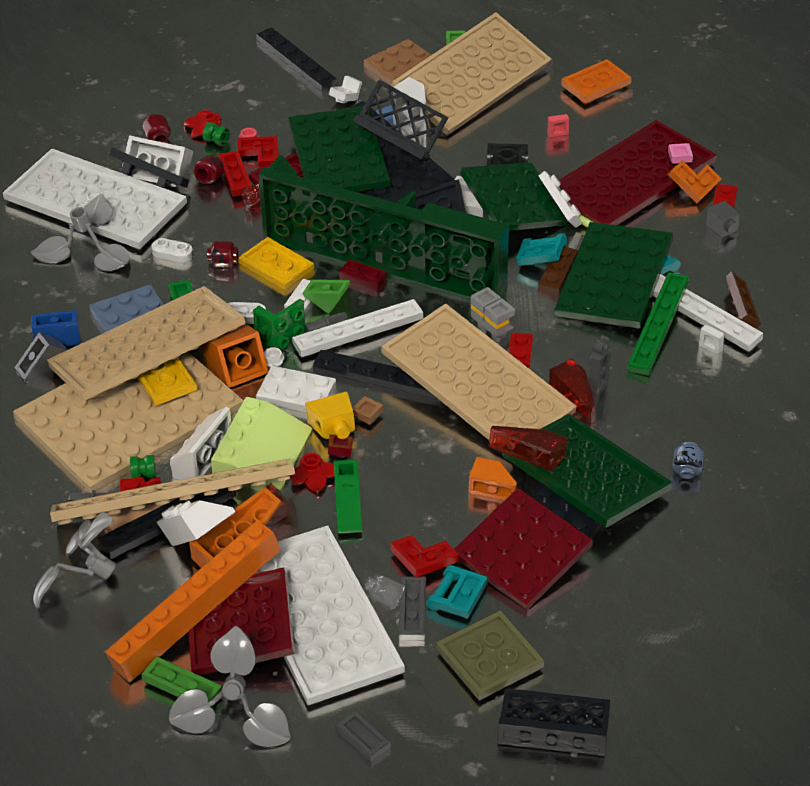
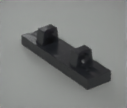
M113 147L109 153L110 156L124 162L120 172L125 175L132 176L135 168L138 167L159 176L156 186L168 190L171 183H176L185 188L189 184V180Z

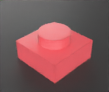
M567 114L548 117L547 134L549 138L569 135V117Z

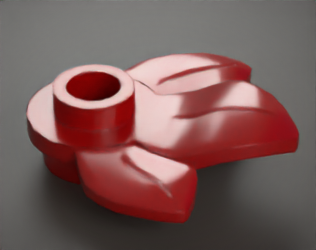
M203 110L197 112L196 116L188 118L183 125L184 127L193 128L191 137L194 138L203 135V130L209 122L215 123L220 127L222 118L218 113Z
M307 453L302 457L300 465L294 468L295 474L290 477L292 485L305 483L306 487L311 491L319 492L326 487L327 478L334 477V464L324 462L317 453Z

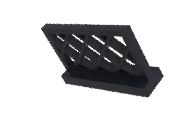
M378 80L360 115L357 114L353 122L427 162L431 156L429 153L448 117L387 83ZM383 86L388 89L389 97L379 100L378 92ZM399 97L405 98L406 107L396 110L394 99ZM391 101L393 111L383 114L381 103ZM377 105L380 115L375 117L366 115L370 107ZM422 107L424 116L413 119L411 108ZM408 110L410 120L400 123L397 113ZM394 114L396 125L386 126L384 117ZM433 116L442 118L437 127L430 128L428 118ZM425 119L427 130L417 133L414 122ZM411 124L414 134L404 136L401 127ZM428 133L430 141L424 147L420 145L418 136Z
M505 688L501 717L498 724V744L605 756L610 700ZM510 698L521 699L523 702L514 705ZM547 702L550 705L542 709L537 703ZM574 705L576 708L567 711L563 706ZM530 707L535 713L527 716L522 711ZM594 707L603 708L604 710L595 715L589 709ZM557 710L561 716L554 719L549 713ZM583 713L588 719L580 722L576 716ZM513 715H516V716H518L520 719H518V718H509V717H511V716H513ZM542 717L546 722H544V721H535V720H537V719H539V718ZM566 721H569V722L572 723L573 725H570V724H562V723H564V722H566ZM595 723L599 728L589 726Z

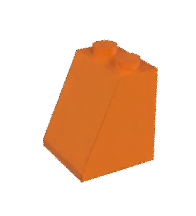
M246 324L239 326L235 331L220 335L216 340L208 341L201 345L203 355L222 382L229 388L269 372L259 332Z

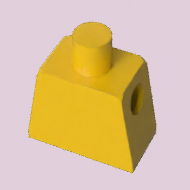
M347 391L305 402L307 422L323 438L328 439L331 434L337 435L340 439H345L349 436L350 432L355 430L353 409Z

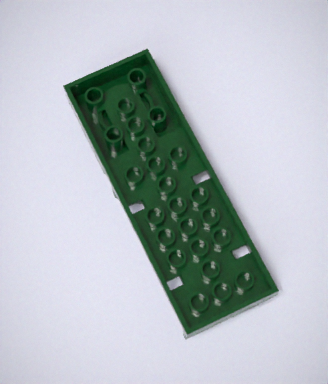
M278 155L269 168L264 167L259 173L263 239L269 237L286 248L341 264H346L348 260L356 261L387 271V277L471 300L473 294L487 287L500 296L501 299L507 293L508 224L427 203L422 210L416 209L415 191L409 192L398 200L397 203L299 177L298 173L282 155ZM306 232L313 234V243L307 242ZM376 252L382 253V263L376 261Z

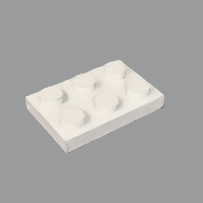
M271 366L256 395V399L268 401L278 407L306 412L305 402L332 395L336 387V379Z

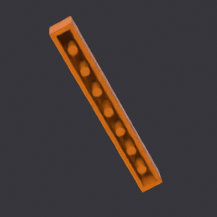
M257 520L105 651L114 670L129 683L150 665L156 656L160 657L281 551L274 532Z

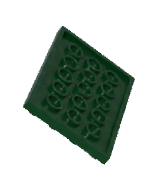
M364 106L288 117L303 178L354 192L391 187L376 134L353 122L356 115H360Z
M590 222L554 309L555 316L641 328L672 244L673 233Z
M567 414L506 446L502 452L504 458L605 528L672 490V481L571 414Z

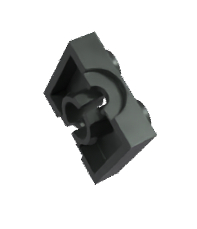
M488 143L487 165L528 163V144Z

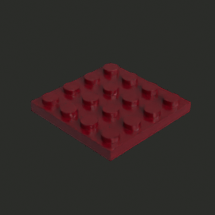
M517 488L453 550L459 554L458 560L475 573L486 576L490 584L528 610L593 546V540Z
M284 567L253 574L189 630L192 673L201 675L218 671L211 662V650L214 644L234 626H238L251 641L255 651V663L295 654L287 573Z

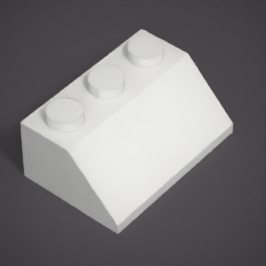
M408 77L394 86L397 90L426 105L424 84ZM399 97L394 99L396 110L406 107L405 98ZM422 107L411 108L413 119L424 116ZM408 110L397 113L400 123L410 120ZM393 114V124L396 125L395 116ZM425 119L414 122L417 133L426 130ZM411 124L401 127L404 136L414 134ZM426 134L418 136L420 145L426 147Z
M129 136L125 153L184 178L189 172L194 151L186 147ZM138 167L135 168L131 176L157 183L159 176ZM171 183V184H170L171 187H176V188H177V187L179 186V185L176 184V183H174V184Z
M224 407L207 416L202 424L196 427L192 436L185 440L182 448L170 460L172 478L181 480L208 474L212 469L211 459L231 425L230 408Z
M187 501L175 507L171 506L162 512L163 518L158 520L157 524L171 545L175 546L197 540L233 514L235 510L233 507L205 501L194 503Z

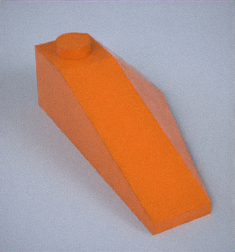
M266 487L258 491L234 509L235 512L197 540L189 542L192 560L202 568L257 520L266 526L281 505V500Z

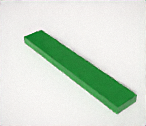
M668 272L627 364V371L649 376L687 289L689 276Z

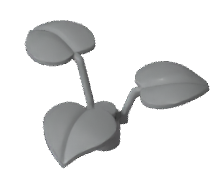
M102 194L96 196L84 207H76L71 210L70 218L72 223L69 224L68 242L64 237L53 236L43 241L36 249L31 251L32 256L41 262L49 264L59 263L69 257L71 253L68 247L72 245L73 231L75 229L80 233L88 231L101 252L94 259L95 266L99 270L113 271L124 267L130 260L128 251L121 245L111 244L104 250L91 229L92 224H104L113 215L110 204Z
M101 512L93 522L90 519H86L67 545L66 553L68 555H71L78 545L89 554L85 562L88 569L60 563L56 564L55 567L50 566L34 589L33 600L36 607L40 608L42 597L56 579L60 569L85 573L90 577L95 573L104 580L111 575L116 563L102 555L91 543L103 529L115 522L107 513Z
M234 626L214 644L211 650V662L216 670L221 673L230 672V676L225 680L222 691L209 702L207 694L201 689H191L184 692L177 698L170 710V723L189 733L205 732L215 721V711L211 706L225 696L229 700H237L239 698L242 700L246 714L250 717L244 723L243 731L252 743L264 747H274L288 742L291 738L287 717L284 711L276 704L262 703L255 708L254 713L251 712L246 699L247 696L243 693L246 683L240 675H247L252 671L256 660L255 651L247 635L238 626Z

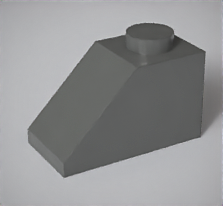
M39 332L15 366V369L25 381H30L53 371L49 367L47 359L67 351V349L58 338Z

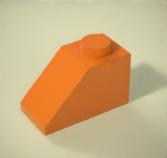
M476 457L469 475V493L503 501L507 499L517 489L516 481L500 461Z

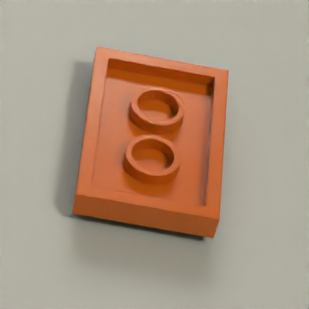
M606 59L562 78L561 85L586 104L631 84L632 77Z

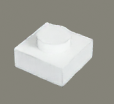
M705 324L700 331L699 346L718 355L723 350L725 333Z

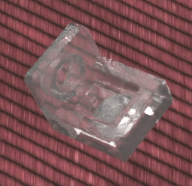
M374 574L373 577L369 576L364 590L367 591V598L396 609L406 586L380 574Z

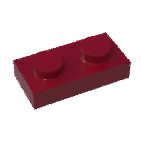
M348 260L339 271V279L349 280L352 283L378 291L387 279V271Z

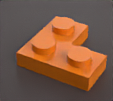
M683 160L668 173L696 203L722 179L708 164L696 174Z

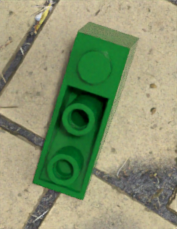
M358 460L334 461L338 534L362 532Z

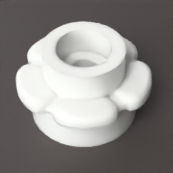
M272 347L264 351L268 367H278L283 363L284 355L280 349Z

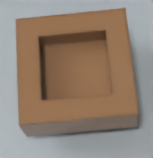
M366 396L352 408L354 417L369 425L384 412L383 404Z

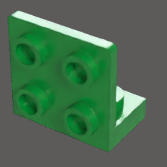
M298 299L276 315L260 305L253 309L254 329L259 332L262 348L265 350L272 347L280 350L285 349L293 342L292 337L305 333L304 301L302 299Z

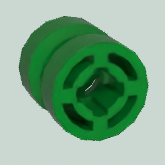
M212 122L206 124L203 130L204 141L209 143L215 142L216 145L222 147L229 141L230 129L228 127H218L217 124Z
M154 454L146 455L142 459L138 456L130 457L131 478H139L141 475L148 478H156Z

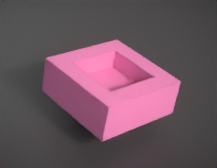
M689 143L671 144L668 146V153L672 164H679L682 160L685 163L692 162L693 154Z

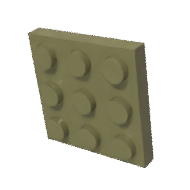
M501 610L436 642V650L478 700L544 667L543 658Z

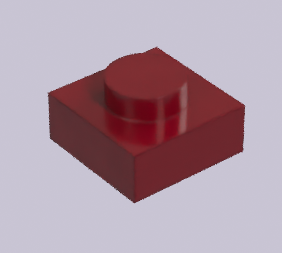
M330 434L328 454L336 457H351L353 437L348 436L345 439H340L337 435Z

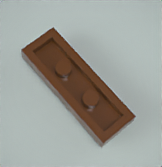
M563 246L559 260L548 264L538 284V291L559 296L578 253L577 249Z
M730 272L725 277L728 283L727 289L733 297L732 303L738 312L737 318L756 329L761 323L746 281L735 273Z

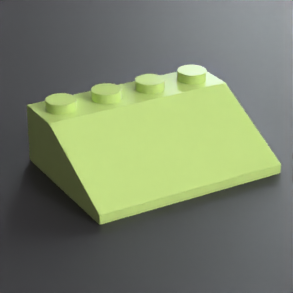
M246 397L211 459L212 473L288 458L291 459L295 467L313 432V428L268 401ZM276 478L266 480V484L252 486V483L242 484V487L259 491L266 487L271 493L280 495L287 480L276 481Z

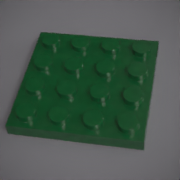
M532 162L463 167L460 175L488 219L508 224L509 231L565 226L568 223L567 218L539 178L540 174Z

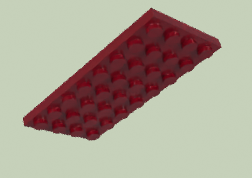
M655 120L559 180L561 183L559 188L561 191L564 189L571 198L569 203L571 205L574 204L582 216L595 223L618 225L679 186L668 175L678 165V163L672 164L668 153L669 145L689 143L693 160L686 164L696 174L707 164L710 166L716 162L717 154Z

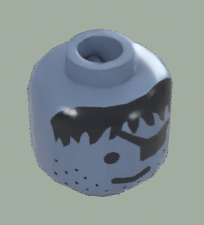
M684 442L676 447L672 462L674 472L684 479H692L694 476L701 474L704 466V451L693 442Z

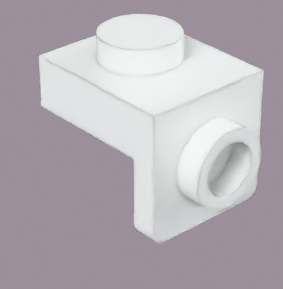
M345 76L342 86L331 87L329 95L335 97V100L340 103L358 100L362 82L353 77Z

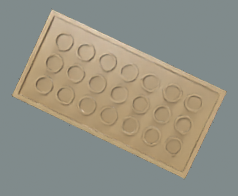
M496 12L392 81L391 86H396L408 77L424 84L426 105L448 117L442 129V132L448 136L550 64L552 59ZM433 116L428 119L438 126L442 118Z
M203 286L47 359L49 367L85 401L97 397L98 394L108 389H114L127 380L135 379L143 372L156 369L160 364L168 360H174L187 351L195 350L208 341L216 340L220 335L235 331L246 322L241 313Z
M444 304L384 344L381 348L382 354L502 451L506 446L567 414L572 415L576 412L577 406L447 304Z

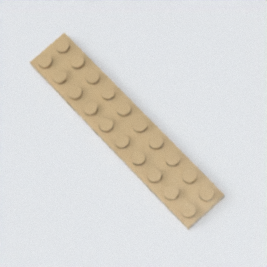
M288 458L54 504L50 511L52 522L58 521V524H67L73 522V518L82 516L83 520L97 517V513L107 511L108 515L122 512L121 508L131 507V510L142 509L146 507V503L155 502L156 505H163L169 503L172 498L179 497L180 500H188L194 498V494L203 492L205 496L218 493V489L228 487V491L238 490L242 488V484L252 483V486L266 484V480L276 478V481H284L290 479V475L295 474L294 465L291 459Z

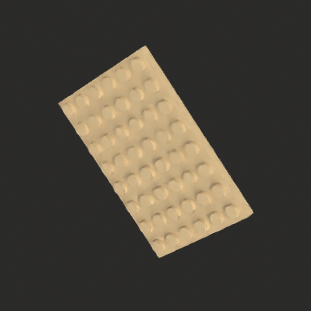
M187 351L179 355L178 358L195 381L197 390L163 404L154 406L138 379L135 378L127 380L116 388L108 389L98 394L97 397L85 401L65 383L14 410L13 414L14 418L92 493V490L97 491L129 473L131 456H138L142 459L146 455L154 454L155 458L189 439L195 432L196 427L202 424L207 416L224 407L230 408V414L232 415L240 409L244 400Z

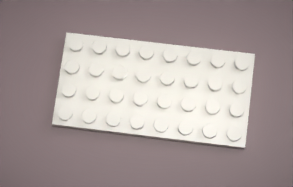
M55 149L48 151L3 192L5 200L67 223H72L70 218L72 209L84 207L96 196L102 194L110 204L113 215L104 224H92V231L137 249H141L187 203V198L184 195Z
M327 525L277 541L281 551L256 573L283 567L286 570L295 654L284 656V659L307 705L404 673V663L329 526Z

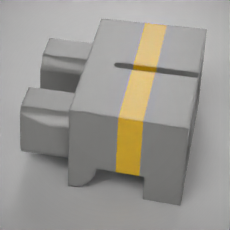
M489 287L471 296V317L478 322V327L482 331L488 330L492 334V339L496 342L505 339L507 332L514 328L509 323V318L515 315V308L501 299Z

